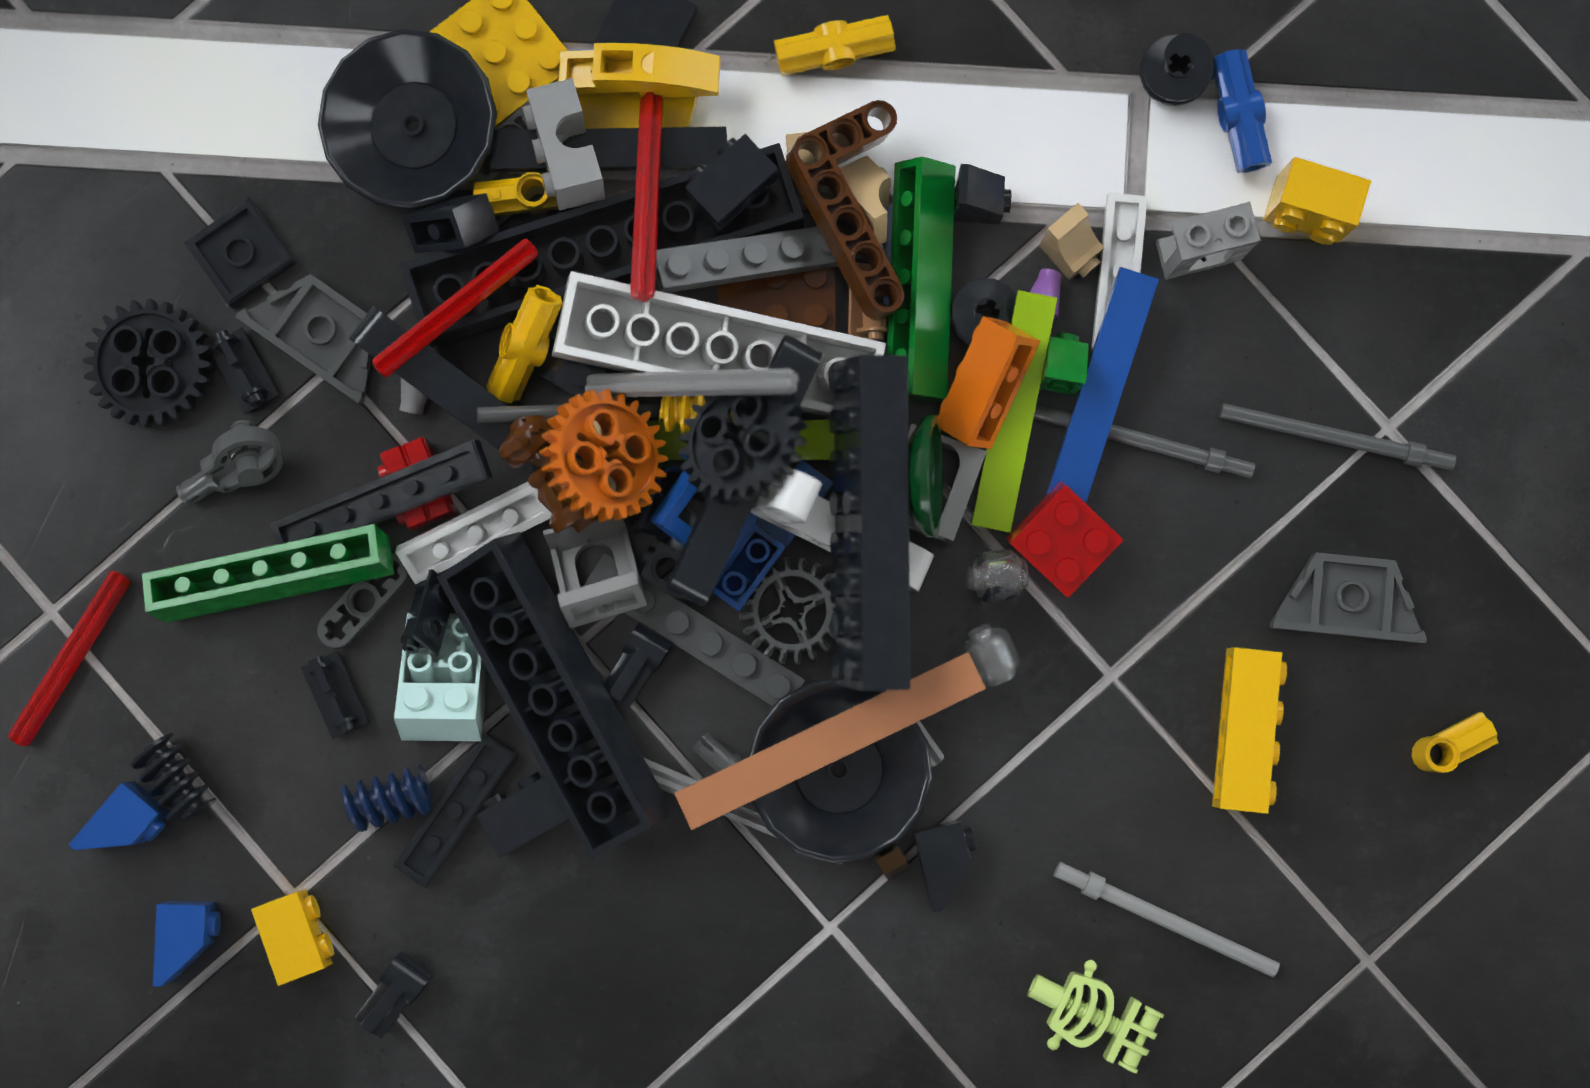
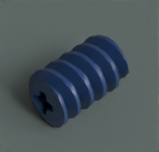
M419 764L418 776L415 777L408 767L403 768V780L398 781L392 771L388 772L386 785L381 783L378 776H372L371 789H367L362 780H357L356 793L353 794L346 784L341 785V796L346 815L350 823H353L359 832L367 831L369 822L374 827H382L385 817L390 823H397L400 819V812L406 819H411L415 816L416 808L422 815L429 814L431 810L430 784L421 764Z

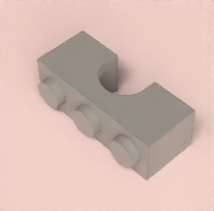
M573 78L526 89L529 105L522 107L528 130L536 129L538 139L532 140L537 163L545 162L548 172L541 174L547 197L555 196L559 211L606 199L603 178L593 145L570 148L562 144L571 136L586 133L583 111Z

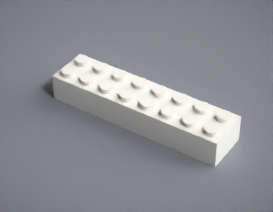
M571 271L565 289L552 357L625 373L768 369L781 340L787 334L823 352L819 366L800 407L806 413L829 417L831 410L834 409V393H831L829 389V374L831 369L834 368V362L857 355H884L886 343L656 290L653 298L648 302H641L631 297V285Z

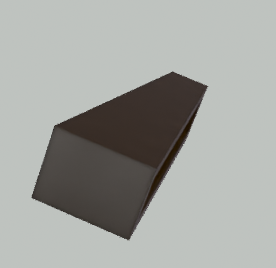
M897 844L875 855L876 861L888 881L910 870Z

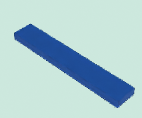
M1119 267L1088 362L1086 384L1078 393L1046 495L1061 481L1085 503L1087 502L1159 282L1158 278Z

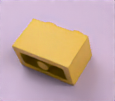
M306 888L251 909L278 986L333 964L331 956L334 955L333 944L327 933L322 934L317 920L321 916L319 905L313 895H308Z

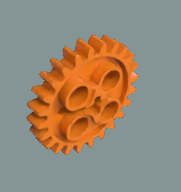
M593 389L584 393L583 397L578 394L568 399L569 404L565 403L556 408L559 415H555L547 420L554 430H549L541 436L544 440L551 443L550 446L540 450L541 455L550 457L551 463L542 467V471L553 472L555 475L548 483V486L560 485L562 491L557 499L561 501L570 497L572 499L570 511L574 512L584 507L585 519H590L598 514L600 522L608 521L612 517L615 521L627 518V514L632 516L640 513V507L650 505L653 502L650 495L661 491L660 486L654 480L662 479L667 475L658 468V464L668 461V457L658 454V448L664 446L666 441L655 440L654 434L660 429V426H648L646 422L651 415L650 411L641 415L637 413L639 401L635 400L625 405V393H619L612 398L610 389H605L599 392L598 395ZM594 420L597 421V423L601 427V435H599L595 431L593 425ZM626 443L633 450V458L627 453ZM575 453L582 457L583 469L577 465ZM608 476H610L616 484L615 491H613L608 484Z

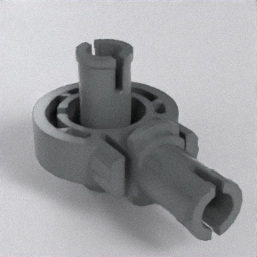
M243 419L234 422L230 426L229 431L216 439L212 446V453L200 460L201 471L176 486L179 498L184 504L187 503V506L192 507L215 491L231 493L239 487H253L270 481L280 472L283 465L280 442L272 432L256 427L250 420Z

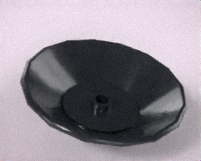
M400 29L368 38L339 61L323 88L317 125L325 158L346 187L377 205L415 209L447 200L475 178L492 149L497 110L489 79L467 50L438 33ZM412 120H419L418 129L409 131L408 124Z
M835 679L811 681L777 701L757 726L748 757L865 702L886 690L860 691L836 687ZM917 722L753 800L752 802L768 831L795 853L831 864L868 860L899 843L923 813L932 781L928 741ZM835 762H843L846 765L847 771L842 777H836L831 772V767Z

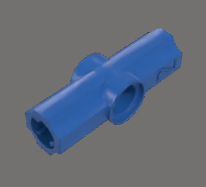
M1234 49L1225 51L1213 57V72L1219 93L1217 111L1220 126L1224 133L1228 132L1237 173L1258 171L1272 164L1264 129L1266 109L1263 96L1259 90H1255L1246 50Z

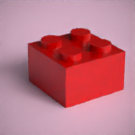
M1061 481L1006 537L1007 541L1067 598L1124 541L1122 537Z

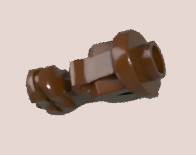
M522 416L510 425V433L501 444L499 454L503 460L507 459L509 461L507 464L513 468H519L526 462L534 466L535 471L528 478V483L531 487L538 489V500L552 513L549 526L555 533H560L570 525L579 533L598 520V514L590 519H585L584 507L571 512L570 505L572 499L570 497L561 501L557 499L562 488L560 485L548 486V483L555 475L553 472L542 471V467L551 463L550 457L540 454V450L551 445V443L541 437L542 434L554 429L548 424V419L545 416ZM575 456L577 465L583 469V462Z

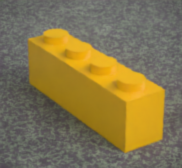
M1235 647L1226 648L1212 807L1268 814L1269 805H1274L1277 788L1276 782L1271 781L1272 766L1278 764L1280 757V743L1275 741L1276 725H1281L1284 712L1283 702L1278 701L1279 686L1285 684L1287 677V664L1282 661V652Z

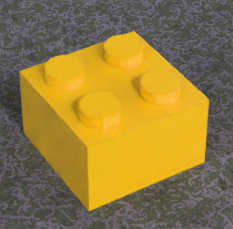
M1294 156L1276 176L1263 220L1273 223L1272 227L1282 232L1295 233L1297 230L1310 234V239L1320 244L1332 245L1334 242L1339 243L1358 226L1372 180Z

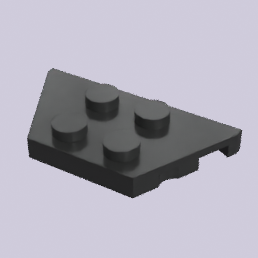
M312 274L294 282L291 288L279 290L266 297L267 300L249 310L243 309L237 313L235 317L349 398L360 405L365 401L372 356L351 341L349 337L367 313Z
M1313 553L1270 622V629L1425 644L1427 641L1424 630L1421 631L1412 608L1415 607L1410 594L1403 587V577L1396 560Z

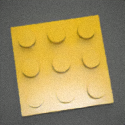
M470 0L430 31L431 33H438L467 50L488 77L497 110L495 130L528 102L526 89L559 81L561 51H568L528 0Z

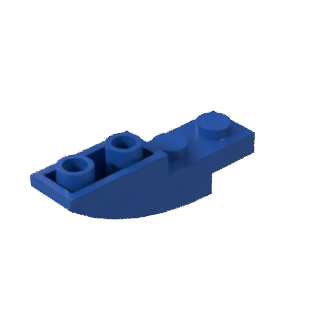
M803 460L794 469L813 477L822 484L818 492V496L822 498L825 497L834 482ZM759 517L723 569L713 593L740 612L747 600L754 594L755 589L762 583L763 578L769 574L772 566L778 562L796 538V535ZM757 570H761L759 575L756 577L755 572ZM747 582H750V583H752V584H751V586L747 589Z

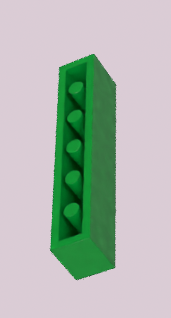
M923 156L894 163L890 264L902 285L904 300L901 306L888 316L887 355L908 356V401L917 403L940 401L947 397L956 175L955 165Z
M375 524L143 573L145 612L164 623L386 577L394 575L390 538Z

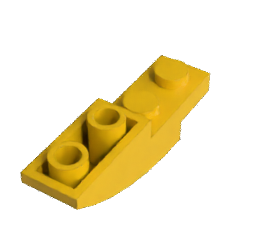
M594 43V50L561 51L559 81L573 78L577 94L639 92L641 97H644L646 93L653 92L654 95H661L662 98L719 96L721 58L718 55L662 45Z

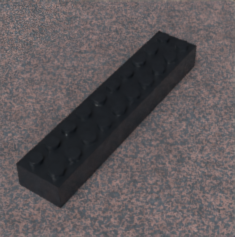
M780 143L760 149L778 168V180L720 232L687 197L685 189L689 184L687 178L694 170L661 180L657 250L804 228V216L790 173L786 167ZM636 189L493 234L467 248L439 251L399 264L417 322L419 323L523 239H528L538 251L536 259L428 345L432 348L513 322L529 287L533 288L540 285L550 288L555 294L561 296L563 303L567 280L571 271L631 284Z

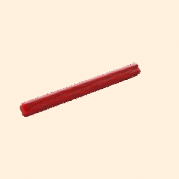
M653 92L646 93L640 99L630 294L634 300H640L641 302H648L655 296L663 98L661 95H654Z

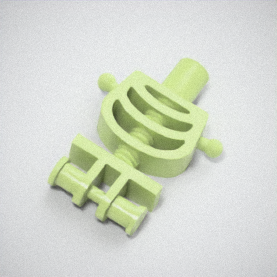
M1093 960L1085 962L1084 974L1070 972L1063 987L1038 974L1035 976L1027 996L1052 1008L1047 1024L1056 1033L1047 1041L1049 1049H1058L1063 1038L1076 1047H1088L1096 1042L1106 1030V1032L1113 1035L1103 1054L1105 1060L1114 1063L1121 1046L1124 1045L1128 1048L1122 1061L1119 1060L1117 1064L1137 1074V1066L1142 1055L1147 1056L1150 1051L1143 1047V1044L1147 1037L1155 1040L1157 1033L1154 1030L1160 1018L1163 1019V1013L1145 1005V1013L1138 1024L1134 1022V1019L1142 1003L1130 997L1120 1020L1118 1017L1112 1016L1114 1010L1113 992L1102 980L1092 977L1093 972L1097 968V964ZM1084 984L1088 986L1086 1003L1081 1001ZM1098 988L1102 990L1104 995L1103 1010L1096 1008ZM1074 1015L1078 1017L1071 1026L1064 1028ZM1091 1022V1025H1095L1089 1033L1083 1036H1076L1083 1031L1088 1023ZM1130 1028L1139 1032L1135 1042L1126 1038Z

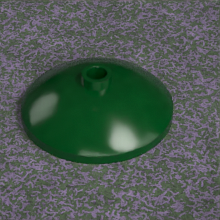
M927 415L919 422L908 439L909 515L926 537H937L940 529L943 502L942 435L938 416Z

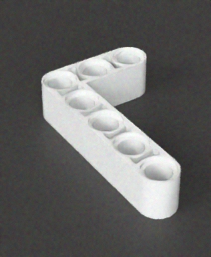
M793 470V476L782 473L779 477L783 485L781 489L773 484L768 486V498L758 494L750 511L752 514L831 552L830 538L831 534L835 532V516L831 514L830 501L818 496L822 486L818 480ZM909 541V590L919 592L934 555Z

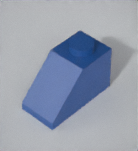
M135 781L121 782L69 843V846L74 850L133 845L143 843L145 840L149 843L164 829L166 824L162 820L170 811L159 809L157 806L158 801Z
M165 901L156 905L153 986L161 987L174 981L214 943L215 936L219 935L221 928L220 912H216V902Z

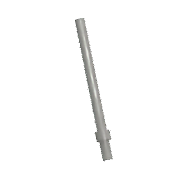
M1062 862L1058 863L1054 871V877L1080 888L1081 894L1094 900L1100 897L1268 976L1274 977L1278 972L1279 962L1105 883L1106 878L1091 871L1086 874Z

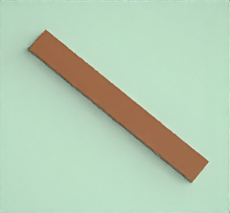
M969 652L910 679V690H887L695 782L674 794L691 830L983 691L986 687Z

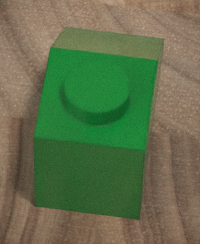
M1056 333V337L1050 336L1040 389L1075 396L1086 384L1089 344L1079 342L1080 337L1074 334Z

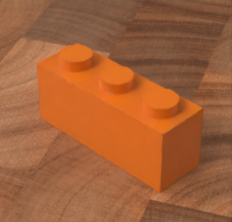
M983 316L973 332L972 341L966 355L956 370V377L948 395L941 403L938 415L941 430L967 446L991 449L1039 346L1040 340L1007 321Z

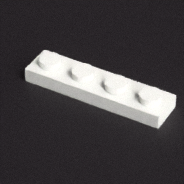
M1108 192L1106 196L1102 235L1104 249L1100 255L1101 263L1099 265L1091 350H1093L1119 267L1139 273L1141 271L1148 196Z
M526 482L398 545L395 553L416 585L427 579L430 569H433L438 574L454 566L493 539L516 532L522 533L550 519L552 513L538 500V489L531 487Z

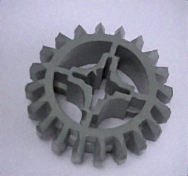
M785 557L783 559L785 570L778 571L776 564L770 569L772 575L763 578L762 583L754 591L753 599L749 598L744 605L751 606V612L740 613L739 619L743 621L752 619L753 625L744 628L743 633L745 636L751 635L754 632L758 633L759 637L751 644L754 649L760 647L763 642L769 645L764 652V657L769 659L774 650L777 649L781 651L779 663L785 664L787 652L794 653V661L798 665L802 663L800 653L807 650L809 658L814 661L817 659V654L813 649L814 646L819 644L823 651L828 652L830 650L829 644L823 639L826 635L833 638L831 634V618L834 610H836V602L833 603L831 589L828 590L826 587L831 581V573L826 574L820 580L816 577L821 569L820 564L815 563L809 573L804 571L806 566L805 558L799 559L798 569H791V560L789 557ZM757 570L755 572L756 577L759 575L761 570ZM796 578L805 580L816 587L819 592L808 597H797L792 594L785 579ZM747 582V589L751 586L752 583ZM774 584L780 597V604L777 610L760 619L759 607L761 599L765 592ZM783 592H786L789 600H792L794 605H804L812 602V604L804 607V613L799 612V615L802 616L799 619L802 630H799L796 622H793L791 617H781L773 620V618L781 615V609H786L783 606L786 603ZM825 603V622L820 631L811 638L805 623V616L812 609ZM780 624H787L794 629L800 643L786 644L772 638L765 630Z

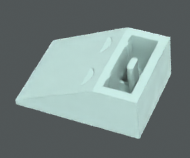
M407 613L406 624L408 619L415 618L410 613ZM450 613L439 656L435 657L426 648L419 649L415 654L402 650L394 720L401 741L482 740L486 666L457 613Z

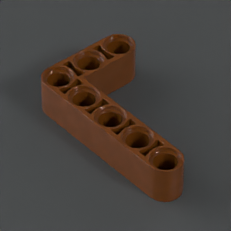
M882 100L867 103L803 134L790 148L785 162L788 172L861 310L872 320L886 319L897 310L904 300V291L838 165L880 145L894 130L897 124L896 110L891 104ZM871 116L879 119L883 125V130L872 128L868 122V117ZM841 133L845 135L849 141V146L842 147L838 145L834 140L833 134ZM798 150L810 151L814 155L815 163L808 164L802 161ZM817 185L830 187L833 191L834 199L829 200L821 197L818 193ZM844 220L848 222L852 228V235L840 233L837 229L836 221ZM862 255L870 261L871 271L861 270L856 265L855 256ZM879 290L886 293L890 301L889 307H882L875 301L874 291Z

